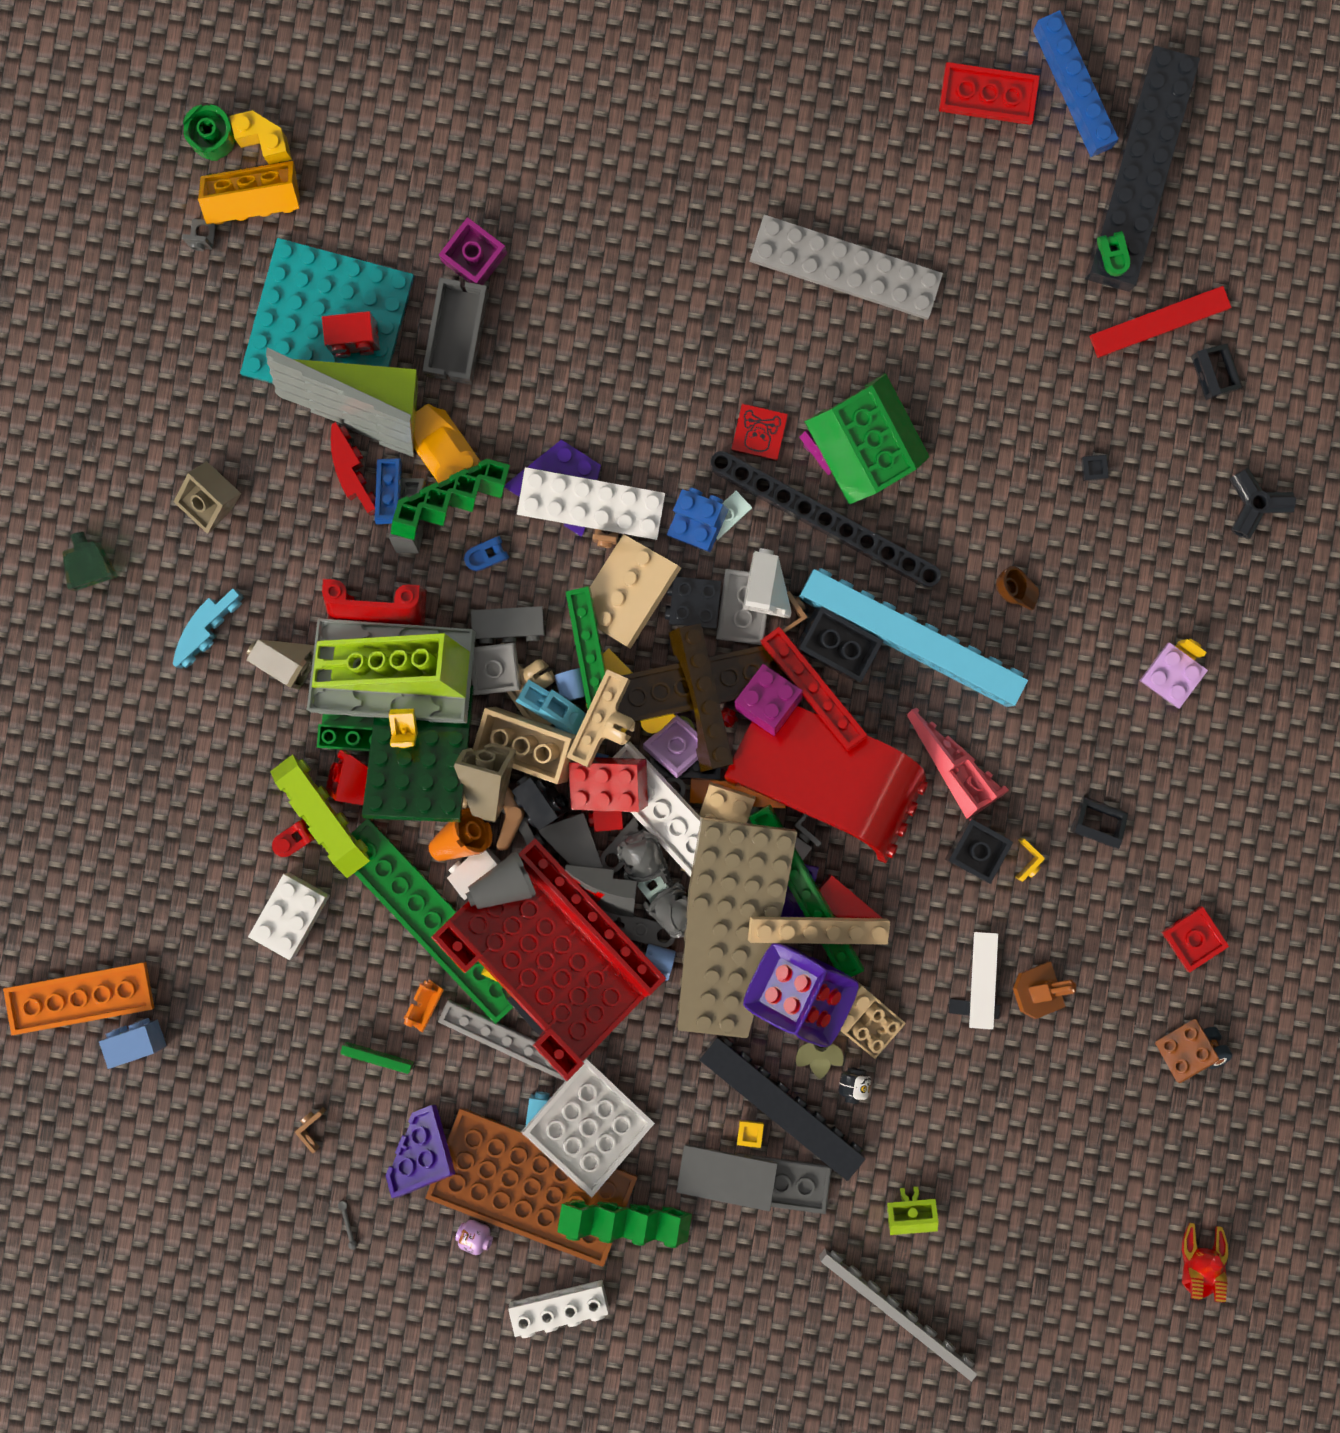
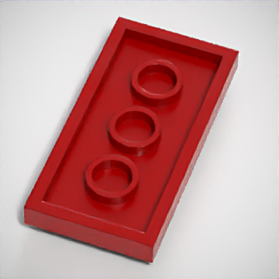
M946 62L938 111L1031 125L1034 118L1040 76Z

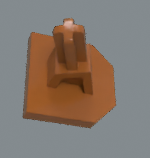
M1045 962L1019 973L1013 991L1020 1012L1033 1019H1038L1066 1007L1062 995L1075 993L1077 984L1072 979L1058 982L1052 963Z

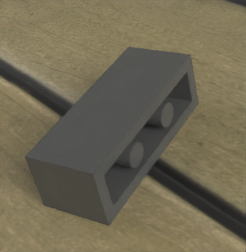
M542 606L471 610L472 629L476 632L475 640H478L479 644H492L493 639H502V643L517 642L516 638L526 637V641H540V637L545 636L544 608Z

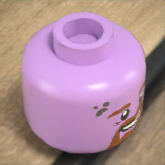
M475 1220L463 1222L456 1233V1241H458L459 1248L473 1255H480L484 1250L488 1251L493 1241V1237L490 1236L489 1226Z

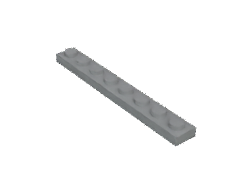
M824 1248L819 1258L825 1266L971 1382L973 1381L977 1372L974 1368L975 1363L968 1356L963 1354L961 1357L955 1352L956 1348L945 1339L942 1342L936 1337V1331L926 1324L923 1327L918 1323V1317L907 1309L904 1312L899 1308L900 1303L891 1295L886 1297L879 1292L881 1288L872 1280L867 1282L861 1277L862 1273L853 1265L848 1267L842 1262L844 1259L837 1252L832 1250L830 1253Z

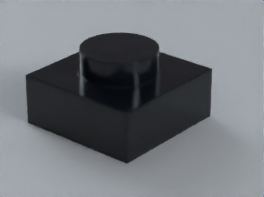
M1107 455L1084 456L1081 458L1083 481L1106 480L1109 478Z

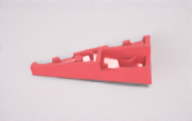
M918 708L912 709L907 714L966 819L981 812L1009 791L1005 785L1000 787L991 779L993 775L989 771L984 773L974 763L975 759L952 738L942 736L935 729L937 726L935 723H928L919 715Z

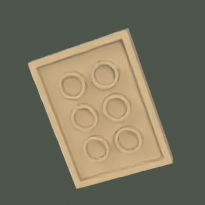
M623 534L590 586L598 630L631 649L681 567Z

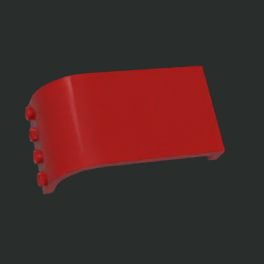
M799 706L794 709L775 736L751 721L733 757L734 764L729 765L724 775L727 783L733 786L741 785L858 838L875 851L877 859L884 863H887L889 857L893 858L898 849L896 842L899 836L903 837L908 828L906 821L909 815L913 816L918 807L916 800L919 794L923 796L928 786L923 768L906 754L869 736L848 752L818 714Z

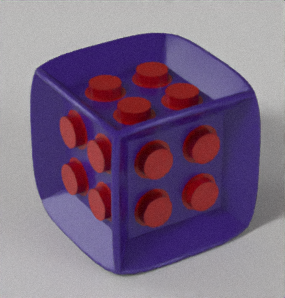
M772 943L762 957L744 997L743 1006L752 1014L787 1033L794 1034L798 1038L814 1045L828 1047L836 1039L852 1008L859 983L844 972L818 959L806 956L803 952L783 943Z

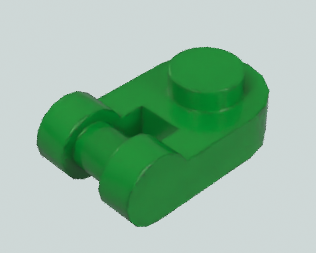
M1116 232L1110 237L1106 235L1097 237L1098 248L1101 251L1107 273L1114 277L1123 275L1130 267V257L1123 232ZM1115 245L1117 250L1111 252L1110 246Z

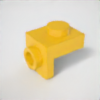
M390 709L389 721L392 734L390 746L399 748L414 746L418 734L415 710Z

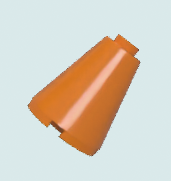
M470 808L462 809L461 822H448L430 841L429 852L437 861L482 854L492 843L491 826L488 822L485 823L482 818L472 816Z

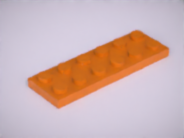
M146 962L3 989L11 1036L154 1009Z

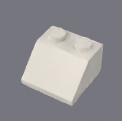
M487 848L482 854L468 856L463 863L457 861L448 870L451 875L447 879L460 896L466 900L467 896L465 893L469 892L468 886L501 861Z

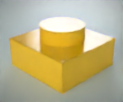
M740 1120L737 1145L761 1148L764 1123Z

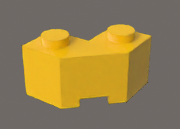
M253 110L229 116L234 138L241 148L260 144L263 157L269 165L292 160L287 137L279 126Z

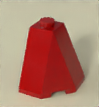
M341 749L338 753L339 762H333L330 767L325 789L335 801L363 805L368 766L346 750Z

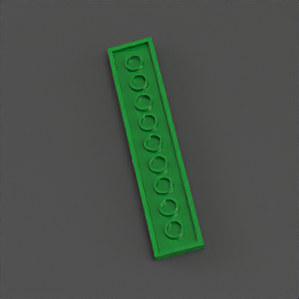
M366 819L351 835L357 841L361 839L369 849L366 853L370 861L354 874L496 1024L513 1008L502 991L503 987L497 981L481 974L484 967L479 961L464 973L431 938L457 911L370 819Z

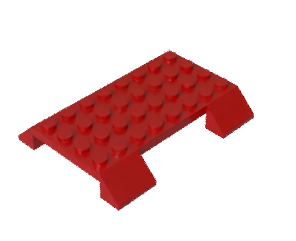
M533 839L518 854L524 864L526 873L529 875L536 896L477 909L476 905L471 907L469 901H467L431 938L464 973L477 961L481 963L544 1030L533 1046L568 1081L585 1064L583 1061L645 997L650 996L667 978L536 839Z

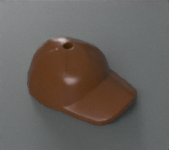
M1010 566L1001 572L996 579V589L1005 601L1011 604H1020L1029 610H1034L1039 597V589L1021 569L1016 566Z

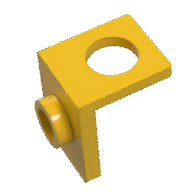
M1192 639L1180 640L1175 646L1194 661L1198 657H1204L1207 653L1201 649V645Z
M1020 838L1018 841L1034 856L1015 876L1019 881L1023 882L1028 876L1031 878L1040 870L1041 867L1039 865L1045 858L1028 841Z

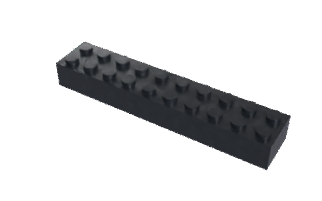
M1154 46L1148 54L1084 278L1085 280L1128 292L1136 286L1200 58L1159 46ZM1122 231L1130 257V267L1123 275L1114 277L1107 273L1104 267L1101 251L1097 244V237L1104 235L1110 237L1114 233ZM1115 245L1110 246L1111 252L1117 250Z

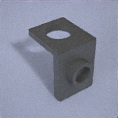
M192 219L190 235L183 234L182 239L192 250H213L216 224H206L205 220ZM202 225L207 226L210 230L207 237L197 236L196 231L198 227Z
M803 813L793 824L800 830L797 835L807 844L811 840L819 847L822 843L801 825L808 816Z

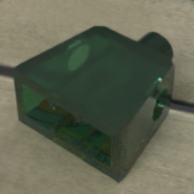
M77 532L70 535L74 548L64 550L62 553L69 590L78 591L118 578L100 543L96 541L88 543L85 532Z

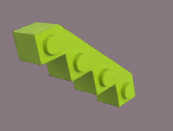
M292 754L270 771L273 780L280 791L286 793L290 799V805L298 816L303 818L310 827L308 830L318 844L322 845L328 852V858L348 878L370 861L366 853L369 849L361 839L357 841L350 834L347 827L349 821L343 813L337 814L333 810L327 799L330 795L322 785L318 787L312 781L309 775L311 769L303 759L299 761Z

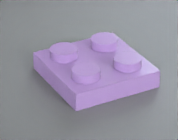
M1168 642L1139 681L1180 709L1208 670Z
M675 715L661 731L655 733L643 743V749L676 778L698 760L696 753L697 732L678 715Z

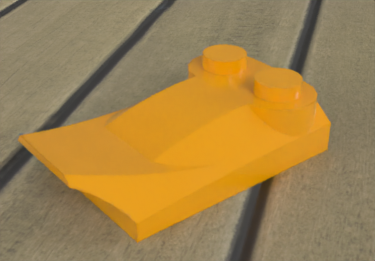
M426 404L416 411L414 449L438 483L449 479V476L463 469L468 470L478 465L480 462L479 458L445 410Z

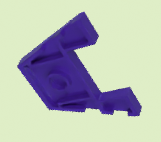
M560 440L526 468L598 481L601 465L563 440ZM524 470L504 486L505 489L519 498ZM564 524L566 528L583 537L585 527Z

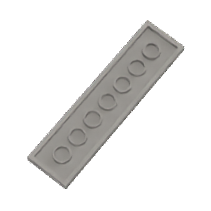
M765 214L762 218L749 262L926 320L930 317L943 275L941 272Z

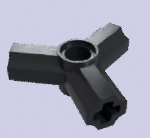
M1249 468L1229 478L1243 501V507L1231 528L1235 535L1250 539L1263 514L1294 512L1296 506L1294 492L1262 491ZM1254 498H1258L1260 500V509H1257L1253 505Z

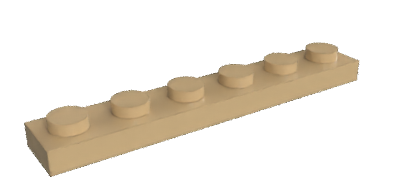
M750 916L748 941L750 943L888 944L890 921L882 918Z

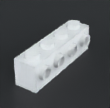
M603 1280L512 1301L509 1304L508 1310L514 1336L528 1338L535 1335V1332L542 1330L553 1332L559 1328L558 1326L568 1324V1327H573L581 1324L583 1320H601L605 1318V1315H608L609 1306Z

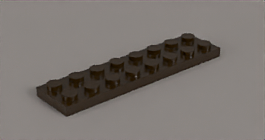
M763 646L709 657L719 704L735 701L762 664L792 683ZM680 663L621 675L631 681L618 706V711L632 718L635 722L694 710L688 683Z

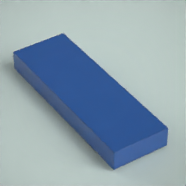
M401 458L377 459L376 524H392L398 500L401 499Z

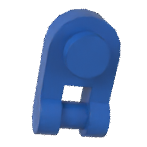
M500 536L469 549L464 557L466 566L472 571L478 572L509 559L507 551L504 552L501 546L503 542ZM492 548L495 556L489 558L486 550Z

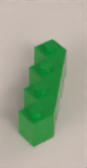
M485 459L468 470L463 469L449 476L447 480L440 483L436 482L421 489L415 495L399 499L392 520L391 534L414 540L420 520L444 526L449 506L473 512L478 492L501 498L510 465Z
M572 1200L563 1203L561 1206L557 1232L566 1235V1238L572 1241H579L580 1238L592 1235L598 1237L601 1242L612 1243L614 1240L624 1237L632 1240L631 1242L635 1245L643 1246L650 1241L658 1240L664 1242V1245L667 1247L677 1248L679 1245L688 1242L692 1214L673 1207L662 1206V1210H654L649 1205L630 1204V1208H623L618 1206L617 1203L598 1201L597 1205H587L584 1200Z

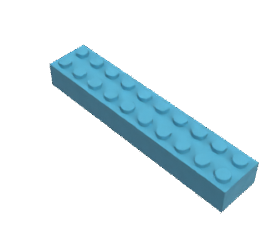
M819 568L818 571L814 569L811 572L799 595L801 601L815 608L820 606L882 639L884 644L1006 707L1016 705L1028 682L1027 679L1023 678V672L1012 667L1011 669L1002 667L1003 662L991 656L989 658L981 656L980 650L970 645L968 647L960 645V640L949 634L947 636L937 633L939 629L927 623L925 625L917 623L915 616L906 612L904 614L896 612L895 606L885 601L879 603L873 600L875 596L864 590L860 593L852 589L854 585L843 579L839 582L832 579V574L822 568Z

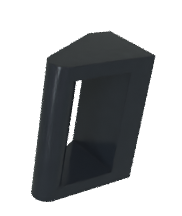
M1228 343L1197 351L1191 356L1206 401L1243 388ZM1221 352L1232 385L1221 389L1209 355Z
M1083 796L1070 832L1119 849L1123 840L1128 813ZM1086 807L1119 819L1113 836L1082 825Z

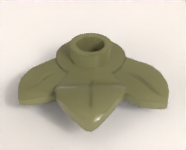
M808 1042L798 1049L796 1065L801 1067L809 1064L815 1076L821 1079L827 1074L831 1064L835 1066L843 1065V1053L833 1042L828 1047H819Z

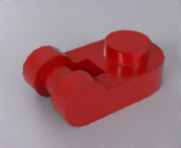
M304 819L296 822L274 838L272 849L277 856H291L315 840L306 828L307 823ZM296 832L302 837L298 842L293 836Z

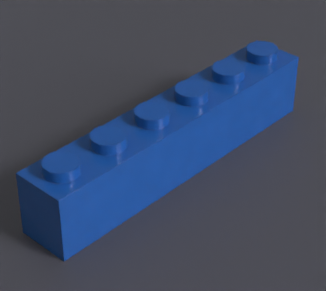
M1059 10L1039 19L1033 32L1090 157L1113 148L1118 141V137L1061 11Z

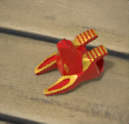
M1189 1223L1182 1240L1184 1260L1182 1284L1191 1293L1192 1299L1201 1300L1214 1293L1215 1302H1226L1228 1282L1225 1267L1228 1259V1243L1222 1227H1216L1213 1249L1197 1248L1195 1224Z

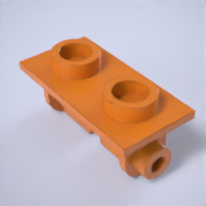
M424 980L423 984L420 983V987L414 997V1000L418 1003L417 1005L411 1004L404 1016L405 1025L409 1027L414 1026L421 1032L424 1031L444 989L431 980Z

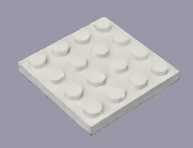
M585 1059L583 1061L585 1064L568 1081H565L521 1133L590 1197H593L655 1123L593 1064Z

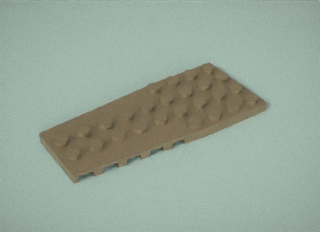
M701 817L688 890L687 925L684 935L685 948L682 957L681 993L678 1002V1023L676 1025L679 1031L748 1038L754 1014L743 1006L744 997L762 957L772 944L750 943L748 941L750 916L781 917L797 837L796 830Z

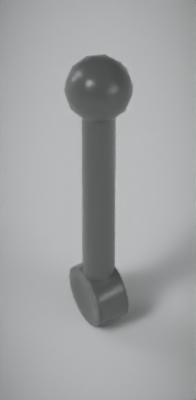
M342 1200L338 1203V1208L343 1214L349 1238L348 1247L351 1250H355L358 1245L354 1241L346 1210L348 1203Z

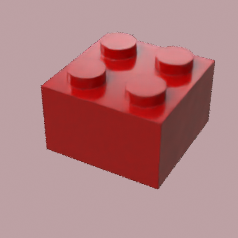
M370 311L322 316L324 344L332 355H336L337 358L350 357V353L360 352V355H372L374 351L380 350L377 321Z

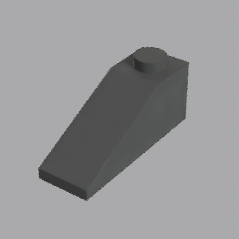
M402 478L401 499L419 493L421 489L425 488V479ZM423 520L419 522L414 540L393 535L390 529L389 539L396 553L419 554L423 537Z

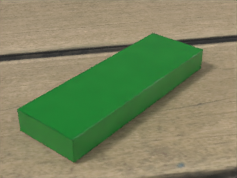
M349 1042L342 1045L340 1052L341 1055L405 1074L410 1073L414 1065V1061Z

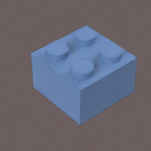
M149 1018L129 1025V1029H127V1026H122L106 1033V1038L99 1041L107 1068L110 1069L165 1048L166 1043L158 1019L150 1022Z

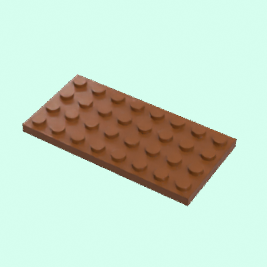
M460 1107L447 1140L455 1174L430 1184L425 1198L603 1267L612 1243L601 1242L598 1237L592 1235L580 1238L579 1241H572L567 1239L566 1235L558 1233L561 1206L563 1203L572 1200H584L587 1205H597L598 1201L612 1202L624 1208L628 1204L638 1175L616 1168L595 1195L590 1197L523 1135L521 1130Z

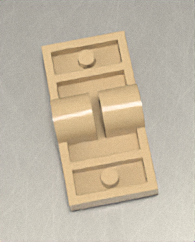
M710 782L699 816L747 823L756 796Z

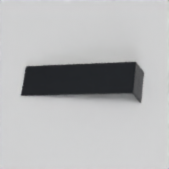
M950 999L948 1013L970 1016L971 1001ZM995 1004L994 1019H1000L1001 1004Z

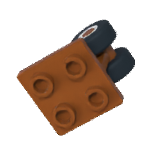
M1196 1019L1155 1042L1178 1083L1184 1082L1206 1068H1218L1229 1062L1233 1056L1227 1045L1219 1046L1217 1041L1222 1039L1219 1030L1216 1027L1202 1029Z

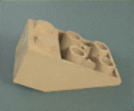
M859 983L855 1001L840 1031L876 1059L906 1023Z

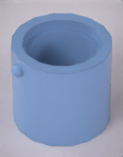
M580 668L554 675L561 696L569 701L585 697Z
M648 943L645 956L668 981L676 951Z

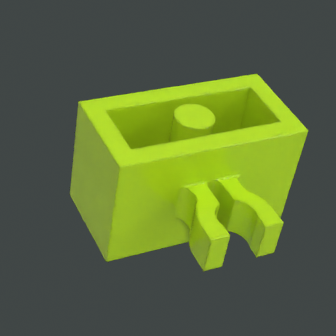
M913 1187L914 1195L912 1196V1201H909V1197L905 1194V1188H900V1196L903 1202L887 1203L890 1235L938 1231L939 1221L936 1200H918L919 1189L918 1187Z

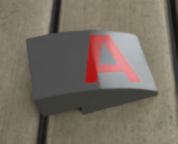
M566 865L565 871L603 911L620 916L633 917L637 881L613 879L614 870Z

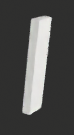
M974 932L969 1028L993 1029L997 933Z

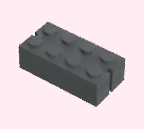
M439 278L423 365V373L426 377L447 380L449 376L453 382L473 384L489 297L487 286L465 282L467 292H463L464 288L461 281Z

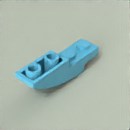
M230 590L218 603L214 599L208 598L199 607L179 639L173 659L175 667H189L195 662V656L200 651L204 652L213 645L214 642L212 640L216 635L210 629L220 626L224 621L223 617L229 611L231 613L236 611L242 604L240 601L244 596L238 590Z
M531 680L525 683L516 699L517 703L555 725V728L577 735L586 715L576 705L554 690L549 692Z

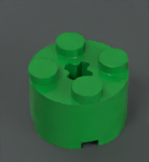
M211 104L197 105L186 114L183 121L184 137L199 156L211 161H218L232 151L236 140L231 121L221 108Z

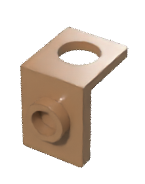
M595 529L593 542L598 543V547L611 548L612 545H617L619 533L604 534L601 530Z
M790 591L787 592L789 603L799 619L783 629L784 633L807 618L803 612L806 609L799 597L795 599Z
M324 1107L315 1114L309 1112L300 1120L302 1125L295 1131L296 1135L312 1154L317 1151L319 1145L305 1129L323 1115L326 1111Z

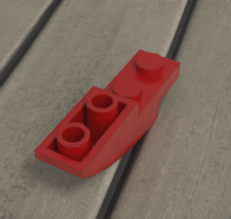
M334 422L331 425V452L341 487L350 500L358 497L367 513L372 516L375 514L376 496L372 491L368 493L364 485L367 481L361 471L356 473V470L363 467L360 461L363 459V456L357 446L352 447L348 441L351 435L346 427H340Z

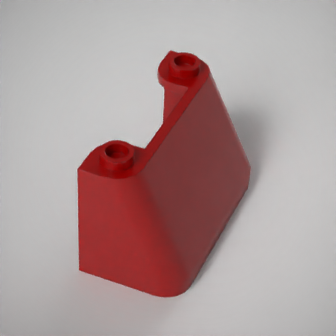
M323 579L322 594L328 619L425 625L427 590L420 585L400 586L395 592L394 603L357 601L356 597L350 596L347 593V589L341 581Z

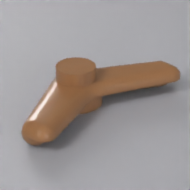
M509 787L507 788L503 805L505 820L496 845L498 850L509 849L525 817L524 808L517 805L513 797L514 794Z

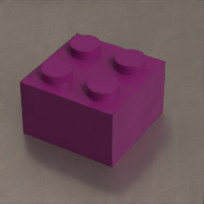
M467 217L439 253V257L443 264L467 282L484 285L507 255V250L504 244Z
M762 664L735 700V710L775 736L802 700V690Z

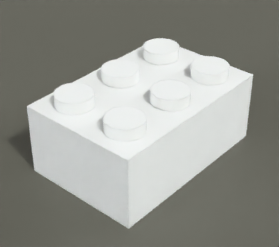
M291 873L283 874L248 937L288 960L295 958L330 895Z

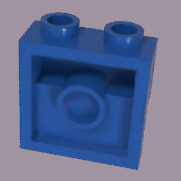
M691 487L689 491L682 489L673 509L676 514L667 536L711 552L729 509L722 504L723 500L716 496L710 495L708 499L702 497L703 493Z

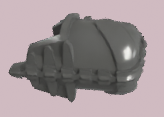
M641 831L629 836L618 845V860L620 863L625 862V880L637 881L636 886L639 884L638 882L649 881L659 876L662 877L664 884L673 882L662 850H660L658 838L647 831Z
M669 882L666 889L656 896L651 905L647 901L642 905L649 915L656 919L673 938L684 937L687 925L688 894L684 891L685 886L680 882Z

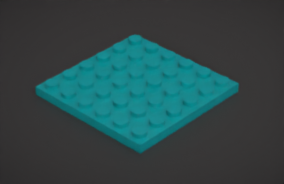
M277 238L240 374L272 383L273 378L270 374V367L267 364L266 357L267 347L291 359L390 367L413 285L414 274ZM370 311L377 321L380 350L374 351L372 355H360V352L350 353V357L337 358L336 355H332L324 344L322 316Z

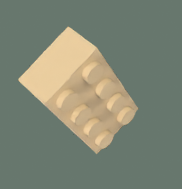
M489 707L484 709L473 751L482 750L485 745L492 743L516 749L513 769L555 784L568 782L569 762L572 760L566 756L576 735L498 707Z

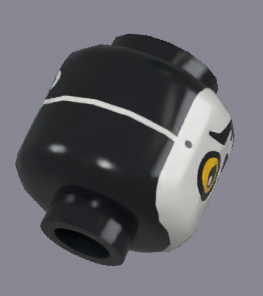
M848 1067V1070L841 1073L838 1092L841 1096L845 1097V1102L859 1104V1100L868 1098L871 1078L866 1074V1070Z

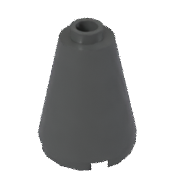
M517 852L509 855L468 886L469 892L465 893L471 907L476 905L477 909L536 896L529 875L526 873L524 864Z

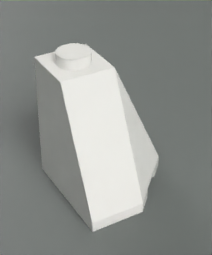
M760 548L759 552L755 551L753 553L742 609L790 618L791 607L779 557L773 555L774 551Z

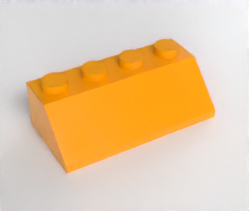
M294 161L201 176L198 201L206 224L213 223L219 225L230 220L242 221L249 217L259 215L266 217L272 213H290L295 209H299L300 195Z

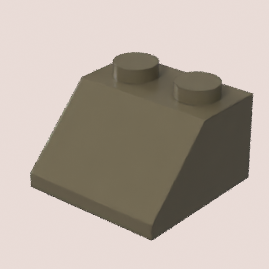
M206 461L187 474L174 503L209 534L234 508L241 493Z

